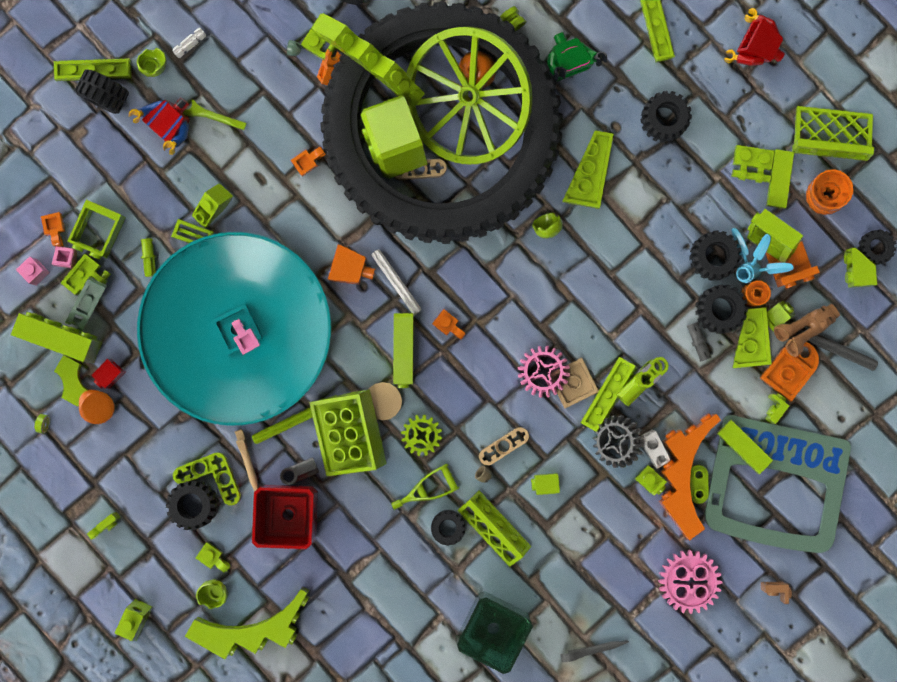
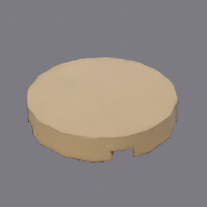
M381 382L369 388L377 420H388L398 414L402 405V397L395 386L390 383Z

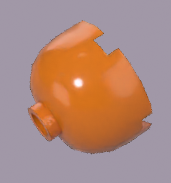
M478 51L476 84L495 64L493 57L483 51ZM471 52L465 54L459 62V66L468 83ZM495 74L481 89L488 87L494 81Z

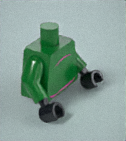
M561 32L553 37L556 45L549 52L547 59L550 73L554 76L553 79L558 82L588 71L594 62H596V66L600 67L602 61L607 63V54L605 52H595L580 42L578 38L567 41L564 32Z

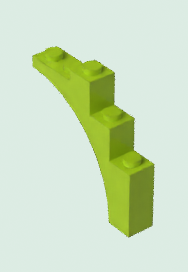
M322 13L311 29L319 37L365 68L397 96L404 95L409 107L414 108L425 94L396 62L383 56L371 43L359 38L347 25Z
M302 587L295 598L283 610L271 618L255 624L226 626L210 622L198 616L192 622L185 637L223 659H226L229 655L233 656L238 647L236 643L254 654L259 649L262 651L268 641L265 637L286 648L288 643L292 645L297 637L295 633L297 627L291 625V622L295 624L300 616L298 610L300 606L305 607L310 597L307 595L309 590Z

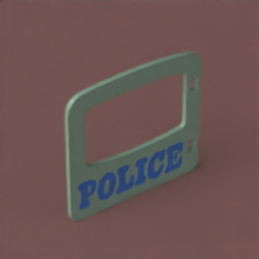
M728 415L724 417L721 428L729 420H732L773 460L767 469L795 474L826 485V495L820 528L816 536L769 530L724 517L722 507L730 467L734 464H748L730 446H723L724 440L720 437L705 508V521L712 530L765 545L814 553L828 551L835 540L851 452L850 443L840 438ZM714 493L720 494L718 506L712 504Z

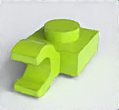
M209 542L205 543L196 556L197 560L210 569L216 566L225 573L231 566V564L220 558L223 552Z

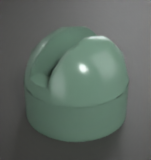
M289 40L287 55H299L302 49L301 45L297 41Z

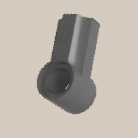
M312 457L283 469L280 473L282 483L292 485L318 474L319 470L314 458ZM287 471L294 473L295 477L291 482L286 481L284 478V474Z

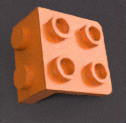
M801 241L796 251L786 262L791 263L794 269L789 272L773 274L777 287L785 285L787 289L797 285L796 281L803 279V282L815 279L814 275L820 272L818 266L811 267L803 242ZM766 252L768 263H781Z

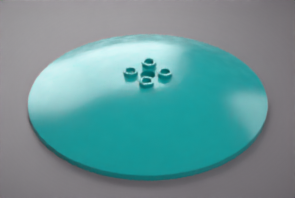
M225 232L197 239L180 248L153 275L146 287L138 312L137 340L139 352L146 372L153 384L179 410L194 418L213 424L227 426L254 424L275 417L292 407L309 391L317 380L327 359L330 347V309L323 288L313 271L297 254L286 246L267 237L252 233ZM238 319L242 322L245 330L252 329L260 343L259 347L245 355L241 353L233 339L237 335L233 334L231 323Z

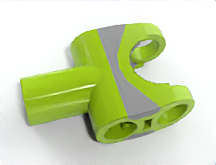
M656 357L647 361L616 394L617 397L629 407L647 388L653 386L667 372L669 367L667 360L663 357ZM660 361H662V362L664 363V366H665V367H664L663 370H662L663 367H662V364H661ZM655 363H656V364L658 365V367H659L658 370L655 369V366H654Z

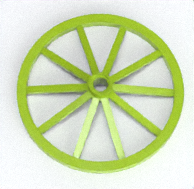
M455 27L444 30L422 44L413 56L406 75L415 83L417 71H420L459 93L422 98L417 105L459 100L460 102L429 132L426 131L421 123L416 106L414 108L409 107L421 141L440 157L460 164L485 163L509 151L523 135L532 109L530 78L517 52L498 35L477 27ZM459 35L472 36L469 83L445 41L449 37ZM479 38L495 45L504 54L476 84ZM439 43L462 86L421 65L425 55L436 44ZM509 59L517 72L521 87L482 91L481 88ZM469 91L472 92V94H473V99H470V98H469V96H468V92H469ZM522 93V109L518 123L488 103L483 97ZM479 105L515 129L509 139L496 150ZM466 106L455 153L441 146L432 137ZM472 108L489 153L474 156L462 154Z

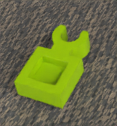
M117 512L111 513L87 533L88 537L92 540L104 530L110 531L118 525L116 521L121 518Z

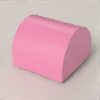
M56 246L52 265L72 269L77 262V251L73 248Z

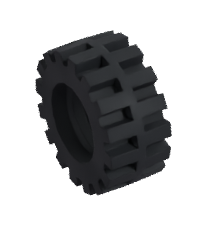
M881 229L866 233L858 243L860 245L858 250L875 265L891 260V257L895 255L894 251H896L897 247H894L896 241H893L894 237L890 236L889 232H884ZM875 239L881 241L884 246V251L881 255L873 254L870 249V243Z
M444 510L433 518L431 533L440 544L446 546L455 545L461 541L465 534V522L457 512ZM445 520H452L456 524V531L451 536L442 534L440 530V525Z

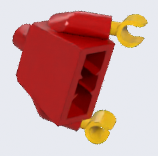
M754 8L749 9L748 13L753 15V17L745 15V21L751 23L737 50L739 54L736 55L733 50H727L726 53L731 54L733 57L731 59L724 58V61L732 63L736 60L737 63L749 66L762 65L771 62L773 59L777 62L781 61L785 55L779 49L783 37L779 34L775 21L761 14L757 15V11Z

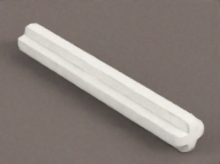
M378 249L373 252L372 257L411 313L414 315L418 314L421 311V307L381 250Z

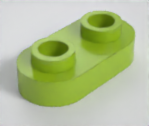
M701 465L692 466L690 476L692 502L697 504L704 503L709 496L708 471ZM698 471L702 473L700 478H696V472ZM697 491L702 492V496L700 498H697L696 496Z

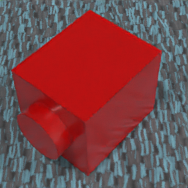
M106 359L91 376L95 379L94 383L99 388L110 389L126 372L113 359Z

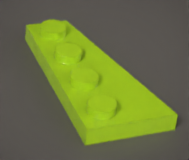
M594 131L563 198V203L600 209L614 134Z

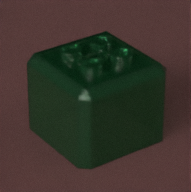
M486 591L478 593L457 635L459 652L502 674L511 672L533 628L529 614ZM489 624H498L499 630L496 633H490L488 631Z

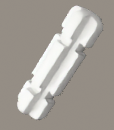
M201 28L196 29L193 35L190 34L180 43V46L177 45L173 48V53L178 58H181L185 51L188 52L199 43V40H203L206 37L205 32Z

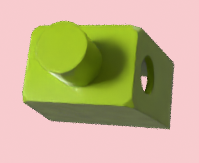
M134 599L126 607L115 630V634L130 641H137L153 606Z

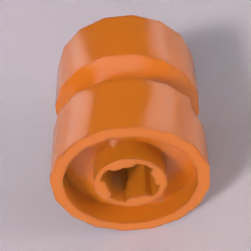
M754 281L746 284L740 291L744 295L742 297L743 300H747L745 305L748 307L763 305L771 297L770 287L763 281Z

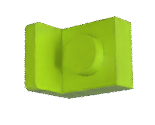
M781 301L767 312L768 326L773 332L777 325L784 324L795 316L793 307L788 302Z
M778 393L768 396L770 400L776 403L766 412L768 416L765 420L771 424H776L790 406L786 403V398Z
M649 465L635 478L638 483L654 496L656 494L660 495L666 488L665 484L667 481Z

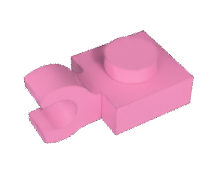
M240 319L231 323L238 334L233 339L243 355L260 346L252 329L245 330Z

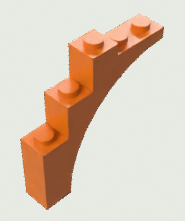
M706 414L700 419L701 423L697 426L693 424L685 430L686 434H683L681 430L675 431L673 429L665 435L666 439L662 441L675 458V461L670 460V462L663 465L664 469L661 470V473L674 490H668L662 494V499L659 502L684 537L689 541L705 530L692 502L690 490L691 468L700 443L708 432L721 421L717 414Z

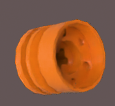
M836 169L826 170L820 173L808 185L806 201L809 207L816 213L831 215L842 209L851 200L853 183L849 176L842 171ZM826 191V193H830L831 196H824V192Z

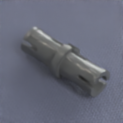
M696 322L688 325L687 328L693 341L691 344L695 346L700 362L712 358L706 345L707 339L703 337L699 323Z

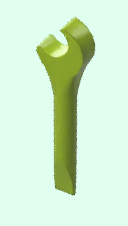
M191 100V108L183 112L187 117H206L242 130L245 129L247 124L206 110L194 100Z

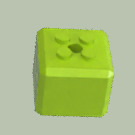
M404 95L363 109L361 117L365 128L362 129L373 162L375 165H379L383 177L390 179L428 165L421 138Z

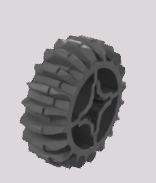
M612 416L611 420L606 418L604 420L605 424H598L600 430L595 431L598 436L592 438L597 441V444L593 445L594 448H598L595 454L601 455L600 460H606V465L610 466L612 464L613 468H618V466L625 468L626 464L628 466L632 465V460L637 461V455L643 453L639 449V447L645 446L643 443H640V440L644 439V436H639L642 430L640 428L635 429L637 423H631L630 418L625 419L624 416H619L618 418ZM615 426L622 427L627 431V434H621ZM623 438L622 440H620V443H618L620 445H615L618 439ZM615 449L618 454L620 453L621 458L616 457L609 450Z

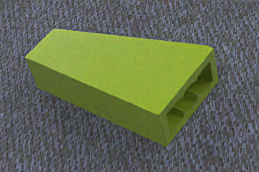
M394 313L393 384H398V388H409V385H413L414 314Z

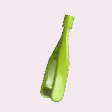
M444 464L424 476L406 497L392 502L391 505L396 510L407 502L437 499L458 490L460 486H457L448 468V464ZM441 470L451 490L437 496L428 497L422 482L435 472ZM416 490H417V492H418V494H419L420 497H415V496H414V492H415Z

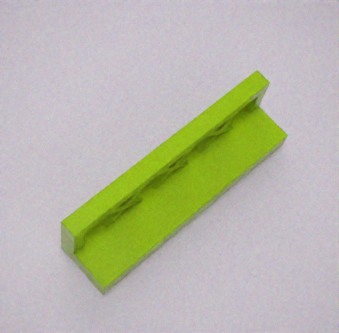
M480 490L457 510L509 567L524 557L532 547ZM468 506L473 510L474 515H470L467 512L466 508ZM480 522L485 523L487 529H483L480 526ZM493 536L498 537V539L501 541V544L496 543L493 540ZM506 550L511 551L515 557L511 559L506 554Z

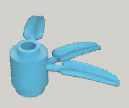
M732 228L734 241L737 240L739 243L737 247H741L739 255L743 257L745 262L736 271V277L739 281L749 283L758 279L764 271H767L768 274H777L794 269L791 263H769L766 266L767 268H761L757 263V260L763 259L771 241L769 234L764 235L753 253V261L748 262L746 255L749 254L746 242L739 230Z

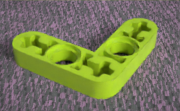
M221 452L210 454L180 466L173 472V479L178 484L213 473L225 504L232 506L241 500V493L228 459ZM215 456L223 459L220 465L222 468L226 466L227 470L220 471L219 473L216 472L220 468L218 464L213 463L216 460ZM199 462L205 465V471L201 474L195 470V465ZM188 466H191L192 474L186 475L184 481L182 478H178L180 470L187 472L190 470ZM226 473L230 476L228 484L221 483V474ZM233 484L234 488H230L232 494L236 493L237 495L234 498L235 502L227 499L230 493L228 490L224 491L223 488Z

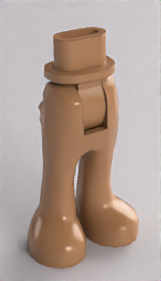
M833 304L827 307L822 306L791 324L777 325L774 328V334L779 341L784 342L802 328L809 327V329L791 338L786 343L788 353L793 357H797L802 353L804 344L833 324L836 318L840 316V312Z

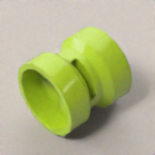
M513 6L506 10L500 18L503 22L508 21L515 27L516 32L526 24V20L518 14L519 10L517 7Z

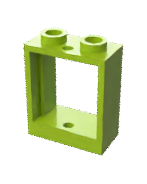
M86 200L67 242L72 243V248L83 252L84 249L90 251L89 255L100 260L102 256L107 259L126 217ZM92 212L115 221L102 251L79 242Z
M764 209L761 214L757 212L747 229L749 231L747 239L757 246L764 235L769 234L771 241L767 253L781 263H786L803 238L801 233L767 209Z

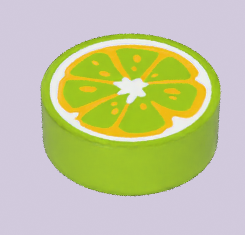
M40 414L36 418L34 429L37 433L45 434L48 431L50 416Z

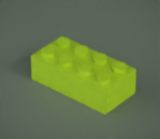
M26 312V314L19 313L11 332V336L88 363H95L102 345V341L97 340L98 336L82 331L79 333V329L63 325L61 327L62 323L52 319H44V316L31 312Z

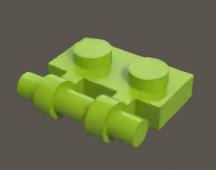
M736 145L732 165L740 166V169H733L731 177H736L738 180L743 181L749 179L755 180L756 183H769L771 175H765L764 170H772L774 151ZM747 167L756 168V173L747 172Z
M84 254L62 280L61 284L74 295H78L89 277H93L96 281L106 285L111 273L105 270L101 275L98 274L97 271L101 265L87 254Z

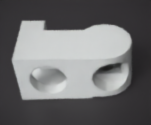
M651 429L641 435L644 436V439L640 440V443L645 445L643 448L656 469L670 462V458L655 430Z

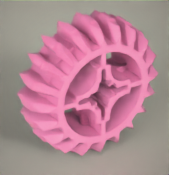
M538 346V353H535V350L532 348V356L525 353L524 356L528 360H520V363L525 366L518 367L519 371H524V373L518 374L519 378H525L520 382L521 385L528 384L525 390L529 391L532 388L531 395L533 396L536 394V391H539V398H542L543 392H546L547 398L550 397L549 391L557 395L555 388L558 387L562 391L563 387L560 383H568L563 377L570 376L569 373L564 372V370L570 369L569 365L563 366L567 359L560 360L563 355L561 352L557 356L554 355L556 348H553L551 353L548 352L549 346L545 347V352H542L541 346ZM539 357H549L556 362L547 365ZM535 361L537 370L528 377V368L531 362ZM539 364L544 369H549V372H547L549 380L543 374H538V372H541ZM559 367L560 376L553 383L550 374ZM543 379L548 387H539L533 384L532 381Z

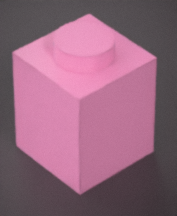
M33 257L27 258L16 269L29 284L36 286L50 273L38 259Z

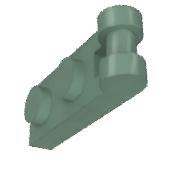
M89 277L65 323L69 325L72 323L78 326L77 329L83 331L106 285ZM77 314V315L83 317V319L81 320V319L75 317V315Z

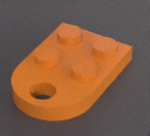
M808 342L804 344V347L809 350V355L806 358L801 355L797 357L791 356L786 350L785 345L774 358L772 364L760 376L762 381L789 402L793 401L816 371L819 364L818 353L814 346Z

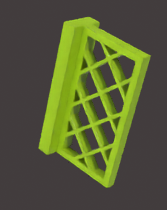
M797 106L792 152L868 161L874 155V147H872L873 114ZM801 112L808 113L812 119L806 123L801 118ZM820 115H827L831 121L824 125L818 117ZM840 116L846 117L850 123L843 127L837 119ZM858 119H867V127L862 129L856 121ZM813 121L821 127L816 133L808 126ZM832 123L840 129L835 135L827 128ZM850 125H853L859 131L854 137L846 130ZM804 128L811 135L809 139L800 138V131ZM824 130L830 139L822 141L817 135ZM843 133L849 141L841 143L836 137ZM862 135L866 139V145H860L855 139Z

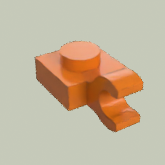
M330 49L325 53V60H322L317 78L323 85H328L329 80L333 79L331 78V73L334 69V64L340 61L339 58L341 56L338 51L333 58H331L332 51Z
M318 147L310 154L307 150H304L291 159V162L303 177L318 166L315 161L324 157L326 153L321 147Z
M57 212L41 216L44 235H51L52 246L64 247L63 239L60 233L65 232L62 213Z
M445 309L432 323L446 336L452 332L462 340L466 335L464 331L456 326L459 321Z

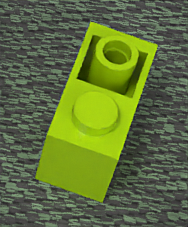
M220 183L204 193L192 217L204 228H207L226 209L233 195Z
M847 249L846 253H844V263L847 264L845 282L848 283V288L877 285L876 265L858 249Z

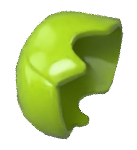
M156 47L154 50L145 49L138 56L136 63L138 70L147 77H157L164 72L167 61L165 53Z
M554 213L544 214L532 223L535 233L544 239L557 236L562 230L563 225L560 216L558 215L557 217Z
M216 579L205 581L197 589L196 593L198 604L205 605L209 609L221 607L228 597L226 586Z

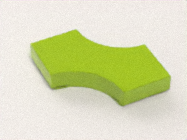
M63 355L54 370L63 382L61 398L79 407L81 394L89 390L82 384L80 379L82 364Z

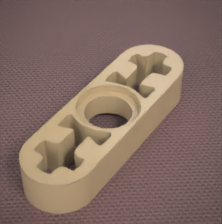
M429 159L427 164H430V168L440 164V167L444 169H441L440 173H437L436 170H430L431 174H427L428 168L425 165L423 166L425 171L421 175L415 174L414 170H412L411 176H408L409 172H406L402 176L398 175L394 178L396 180L439 178L445 175L447 166L441 159Z
M522 427L515 428L482 449L479 453V460L484 465H492L525 444L529 438L528 431ZM517 431L520 433L524 432V440L517 439L514 441L517 445L513 447L512 442L507 437L511 435L513 439L517 436ZM501 441L509 443V449L506 452H502L498 448V444ZM495 445V449L500 456L496 457V454L491 456L492 460L490 462L488 460L484 461L482 459L484 457L483 453L486 451L491 453L494 451L491 447Z

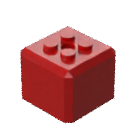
M264 485L259 487L254 492L252 543L256 548L307 549L316 540L318 491L313 486ZM290 509L293 512L291 520H286L283 517L284 510Z

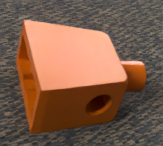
M338 244L328 280L331 282L360 285L362 277L373 280L376 269L366 266L367 258Z

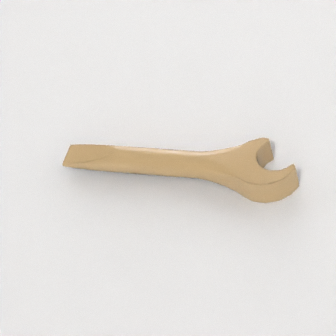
M240 429L234 431L237 437L236 444L242 455L249 481L254 491L258 489L257 477L249 455L245 434Z

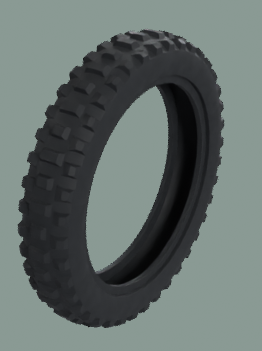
M434 2L433 6H429L428 3H421L415 6V9L406 7L397 10L396 15L392 13L380 19L379 24L375 22L364 30L365 34L360 33L358 37L371 43L383 56L393 61L406 53L419 49L423 43L435 34L455 27L485 29L498 35L512 46L522 59L530 78L532 109L529 122L524 131L523 144L518 157L498 183L480 195L453 203H430L416 200L389 186L371 167L364 154L360 140L362 105L376 77L344 53L339 58L341 63L337 62L331 73V78L333 79H330L328 85H326L324 93L327 97H324L321 113L324 115L323 122H320L321 132L324 133L323 149L328 151L329 156L327 163L329 168L333 169L336 174L334 177L336 183L345 188L344 195L349 201L354 200L357 210L362 214L367 213L370 215L371 222L377 226L383 224L387 231L393 234L400 232L405 236V239L413 240L416 237L420 241H424V243H431L432 240H437V242H442V244H450L451 240L456 242L469 241L471 236H479L481 238L487 236V231L499 230L504 227V222L515 220L520 215L519 211H522L525 207L528 208L533 203L532 198H534L536 193L540 194L545 186L543 183L547 177L550 178L553 172L551 168L552 161H556L559 155V150L556 149L557 144L562 140V132L559 131V125L563 122V113H560L558 110L561 100L560 95L555 93L557 83L553 79L554 77L549 76V66L546 61H541L539 58L540 53L535 45L530 46L529 39L523 33L515 32V27L508 21L501 22L498 15L494 13L485 14L481 8L474 6L468 9L462 3H452L451 6H448L446 2ZM459 35L445 39L448 46L460 47L471 51L472 36ZM479 38L478 51L490 54L496 63L504 53L492 43ZM507 59L499 69L506 75L513 87H521L517 72L510 60ZM518 93L517 95L522 107V93Z

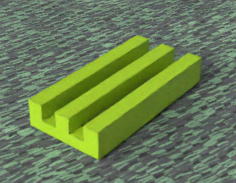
M178 219L171 237L187 243H191L193 240L177 235L178 232L198 239L204 237L179 228L180 225L204 232L208 236L213 235L215 232Z

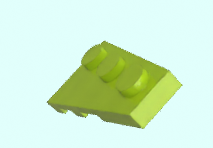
M766 307L748 308V312L745 313L747 316L746 320H743L732 368L772 364Z

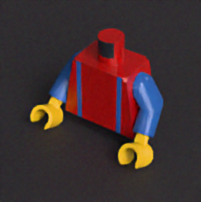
M181 97L175 104L167 100H160L150 103L139 110L132 109L129 112L128 117L132 115L137 116V118L133 119L135 124L140 121V117H143L142 121L165 141L163 150L171 148L169 150L170 155L175 153V147H179L188 138V123L190 119L183 112L189 104Z

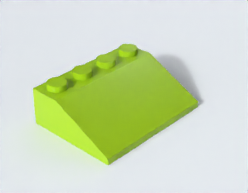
M370 389L309 402L326 476L377 470L387 464Z

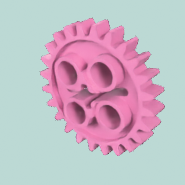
M688 550L687 555L680 551V557L673 554V561L667 558L669 565H662L665 572H659L663 579L658 580L659 583L664 585L659 590L665 591L662 597L664 599L669 598L667 603L669 605L674 603L673 608L677 610L680 607L682 613L687 608L690 614L693 613V609L700 613V607L708 610L707 603L714 605L711 599L719 598L715 592H721L717 585L722 584V581L717 579V577L721 576V573L715 572L718 566L712 565L714 560L710 558L706 561V554L700 557L699 551H696L693 555L691 550ZM679 567H684V575L678 577L676 570ZM699 567H703V575L697 577L696 570ZM690 577H691V579H693L694 581L707 580V583H696V582H692V583L690 584V586H689V585H688L687 583H685V582L673 583V581H674V580L689 581V580H690ZM679 587L685 588V593L682 596L676 595V590ZM703 587V595L696 596V589Z

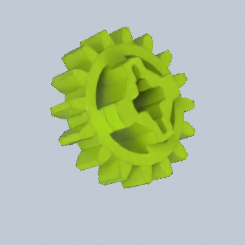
M416 415L415 421L409 418L410 424L403 425L406 431H401V434L405 435V438L401 439V441L407 442L405 449L408 447L412 448L411 454L417 451V456H420L421 452L428 456V450L434 453L433 447L440 446L437 440H442V437L438 436L442 429L436 428L439 424L438 422L432 423L433 417L426 420V415H423L422 419ZM424 422L429 424V426L423 428L420 427L417 423ZM412 427L414 437L409 440V431ZM416 428H418V430H420L421 432L426 431L427 434L425 435V438L428 443H426L425 440H423L422 438L419 440L417 439V436L419 434ZM434 431L435 438L433 443H431L429 436ZM422 443L426 448H417L414 445Z

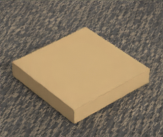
M583 358L568 364L570 369L564 370L570 376L563 377V379L568 381L567 384L560 383L563 390H559L558 387L555 388L564 409L599 392ZM560 369L550 374L553 383L558 380Z

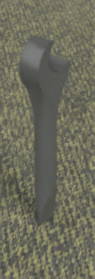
M611 641L587 648L568 650V653L560 654L562 662H571L591 654L615 649L629 643V641Z

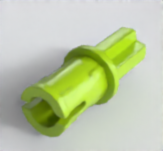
M141 239V259H143L145 277H153L156 273V255H154L153 239Z

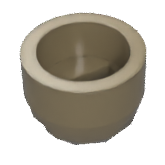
M481 466L475 473V478L482 483L488 482L492 477L491 471L485 466Z

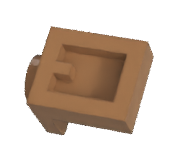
M761 582V590L767 593L768 596H779L780 593V601L784 604H789L792 591L787 583Z

